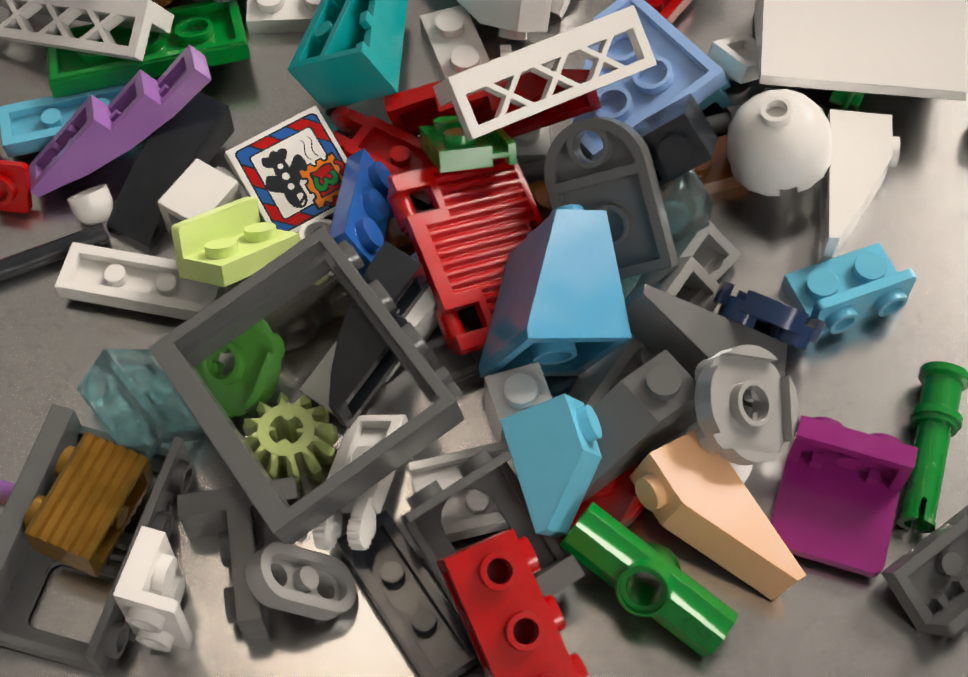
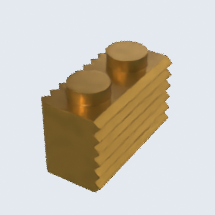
M85 432L76 447L70 445L61 453L54 471L57 479L46 497L38 495L28 507L24 517V527L26 528L24 534L34 551L94 577H98L101 574L102 567L106 565L108 557L113 553L114 546L118 544L120 536L124 534L125 527L130 523L131 516L135 514L137 506L141 504L143 496L152 484L154 475L149 459L143 454H137L132 449H126L122 445L114 444L111 440L106 441L101 436Z

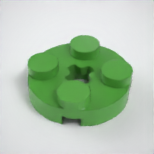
M262 319L195 366L229 418L255 415L258 413L259 401L265 404L270 399L280 376L281 360L285 352L284 342L277 333L272 332L268 323ZM232 351L235 358L234 370L225 376L223 375L225 365L219 361V356L221 353H230Z

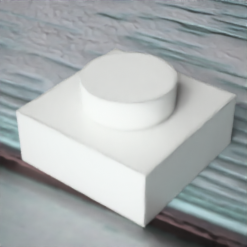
M741 33L712 42L708 57L717 62L724 70L727 78L740 84L759 79L756 40L747 33Z

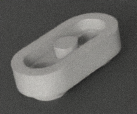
M273 542L254 553L246 564V581L250 591L260 603L269 608L327 621L349 610L355 602L356 584L348 567L336 557L288 543Z

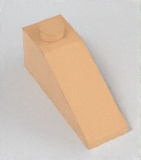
M697 429L650 452L629 476L635 485L638 499L645 508L653 512L662 527L770 600L779 597L806 576L729 461L725 460L717 452H707L700 445L697 438Z

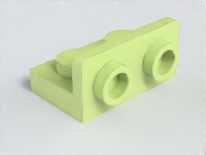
M249 196L178 222L171 228L179 277L226 287L253 275L300 242L299 233L276 229L274 223L261 222L258 200L255 197Z

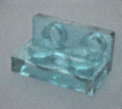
M104 348L77 388L79 395L117 444L122 445L126 449H132L137 454H143L149 461L162 443H172L175 436L183 438L184 442L201 441L206 435L149 349Z

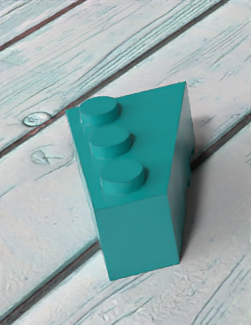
M321 0L287 70L323 109L351 105L356 102L398 93L408 0Z

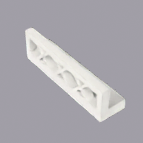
M0 0V5L11 10L13 13L0 24V39L143 62L150 31L170 34L174 15L151 0ZM34 14L52 16L53 21L39 32H34L28 19ZM75 20L92 22L95 26L82 37L75 38L68 25ZM116 26L133 28L129 46L116 44L110 31Z
M632 5L447 77L433 86V89L441 107L453 103L466 138L470 141L657 65L635 6ZM625 33L628 34L638 60L626 66L606 56L612 39ZM599 45L598 51L591 49V47ZM573 54H578L593 62L586 82L581 84L561 75L566 58ZM554 62L552 70L544 67ZM602 67L611 70V72L599 76ZM532 72L548 80L539 101L532 102L514 93L520 75ZM508 81L505 89L498 86V84ZM556 85L567 89L553 95ZM484 90L501 98L494 119L478 125L467 96ZM510 103L520 107L506 114Z

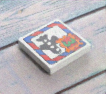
M316 105L225 151L224 157L246 195L257 198L262 222L274 223L276 229L299 233L300 227L305 222L318 218L327 219L334 215L347 158Z

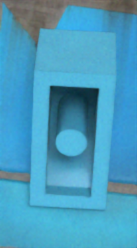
M562 394L500 420L535 533L555 538L568 533L602 459L597 440L602 438V429L594 410L590 405H584V402L567 394Z

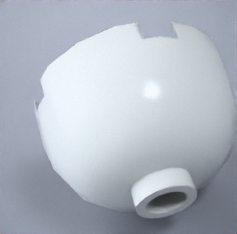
M788 89L769 90L750 98L738 109L728 127L727 158L734 178L749 191L765 196H780V190H789L797 187L798 193L812 187L824 177L832 162V131L822 108L806 95Z

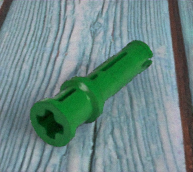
M931 361L924 363L920 367L918 379L922 384L919 404L912 408L910 421L916 430L913 446L918 447L914 470L906 481L897 524L909 531L912 520H917L916 533H932L935 531V520L950 438L961 430L963 416L958 411L962 391L968 388V371L959 365L944 361Z

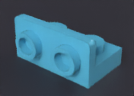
M878 242L785 274L781 287L794 308L809 314L805 323L806 326L810 318L820 319L826 322L822 333L830 331L836 334L851 328L860 319L877 313L881 317L888 316L899 311L908 302V296L917 280V276L912 268L897 272Z

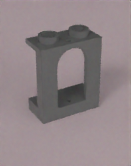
M488 449L483 450L456 467L462 476L461 479L443 490L437 480L408 497L406 501L411 510L399 517L455 609L456 606L436 561L456 552L441 523L442 510L446 501L452 495L464 489L478 490L486 494L494 502L509 528H514L517 538L527 537L540 564V571L534 573L543 597L549 594L554 596L585 576L573 554L564 555L554 537L535 533L520 482L507 463L508 460L513 458L508 450L494 458Z

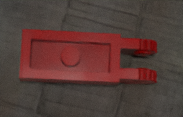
M344 105L337 107L331 114V119L335 126L353 137L350 139L331 130L346 158L364 148L375 162L383 163L391 175L435 166L422 149L420 138L373 115L367 117L355 110H350L349 107L346 108ZM427 189L414 191L410 194L430 205L432 203Z

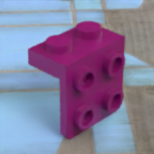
M801 415L797 432L788 446L770 523L789 551L794 555L867 577L878 576L885 566L899 493L914 470L918 447L903 444L899 439L889 434H868L844 427L839 421L832 418H811Z

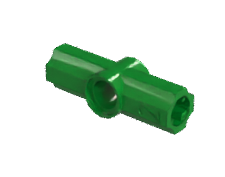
M594 502L587 507L559 545L615 588L618 601L626 611L635 616H651L703 658L712 654L718 648L736 623L738 613L680 569L677 557L669 548L661 544L644 542ZM645 572L653 575L661 586L653 587L642 583L636 573Z

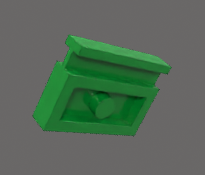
M458 116L438 117L433 120L434 125L419 126L421 147L440 173L494 167L493 159L503 158L509 165L517 164L516 142L502 128L468 141Z

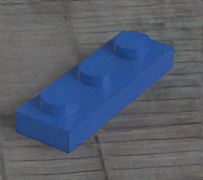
M364 148L347 158L329 232L337 244L346 240L355 249L364 263V266L358 270L362 277L384 244L391 207L387 199L389 195L388 190L390 189L387 178L391 173L383 163L375 162Z

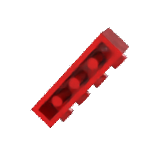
M514 528L504 530L436 561L486 677H590L580 656L577 653L568 654L559 633L566 629L563 614L551 594L543 597L534 573L540 571V564L527 537L524 536L518 539Z

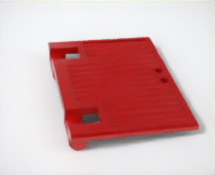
M503 158L493 159L494 167L440 173L436 166L390 175L387 178L390 187L387 199L400 231L405 233V236H410L419 261L422 263L429 286L438 305L435 308V317L449 350H452L453 354H459V356L483 350L502 283V277L505 272V266L508 261V255L526 238L528 233L535 230L543 222L518 161L517 164L509 165ZM427 189L434 210L416 213L410 194L414 191ZM475 306L483 328L465 333L457 312L460 309Z

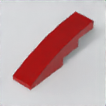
M562 69L561 75L581 84L586 82L590 70ZM532 72L520 75L514 93L532 102H537L541 99L548 80ZM441 81L383 97L386 113L393 126L414 136H419V126L434 125L433 120L438 117L457 116L453 103L441 107L433 86ZM508 81L500 83L498 86L505 89ZM556 85L553 95L567 89ZM484 90L467 96L478 125L485 123L484 119H494L501 98ZM594 90L502 127V129L511 138L602 107L597 91ZM510 103L506 114L520 107Z

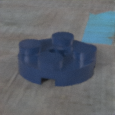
M721 281L713 299V302L721 305L717 313L718 315L752 329L756 321L769 325L771 328L768 336L783 341L795 348L806 350L809 341L813 343L818 342L826 322L810 318L806 326L805 323L809 314L751 290H748L747 293L739 290L736 297L732 296L731 293L735 284Z

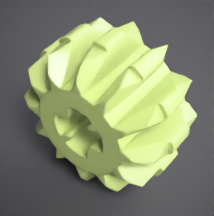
M281 392L277 400V406L271 408L259 401L257 407L259 418L244 419L243 429L247 436L244 440L272 480L295 476L298 490H300L302 485L301 478L306 475L317 482L321 481L323 473L320 465H332L336 456L335 449L332 446L337 444L339 438L336 426L329 423V412L324 405L312 408L311 400L305 393L294 404H290L288 397Z

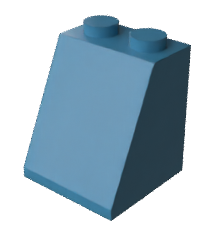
M578 204L557 207L551 211L548 218L535 230L528 233L526 238L509 253L479 363L480 378L539 362L544 376L580 375L632 338L606 210H584L583 206Z

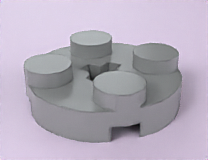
M747 344L718 352L712 358L702 360L695 369L696 386L694 402L698 420V441L707 452H717L725 460L737 465H753L776 460L783 454L777 453L781 450L783 443L793 440L799 424V401L795 385L789 375L780 376L777 368L771 363L778 359L765 348ZM743 396L745 401L752 402V413L746 414L742 402Z

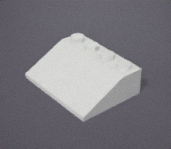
M756 0L754 26L759 84L966 101L968 76L965 0Z

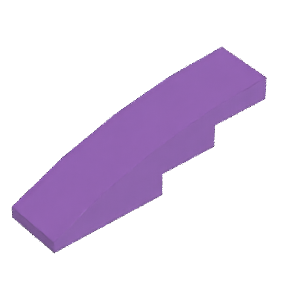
M189 44L157 81L142 70H139L109 105L91 94L29 164L30 192L40 197L89 175L135 147L173 118L211 81L205 55Z

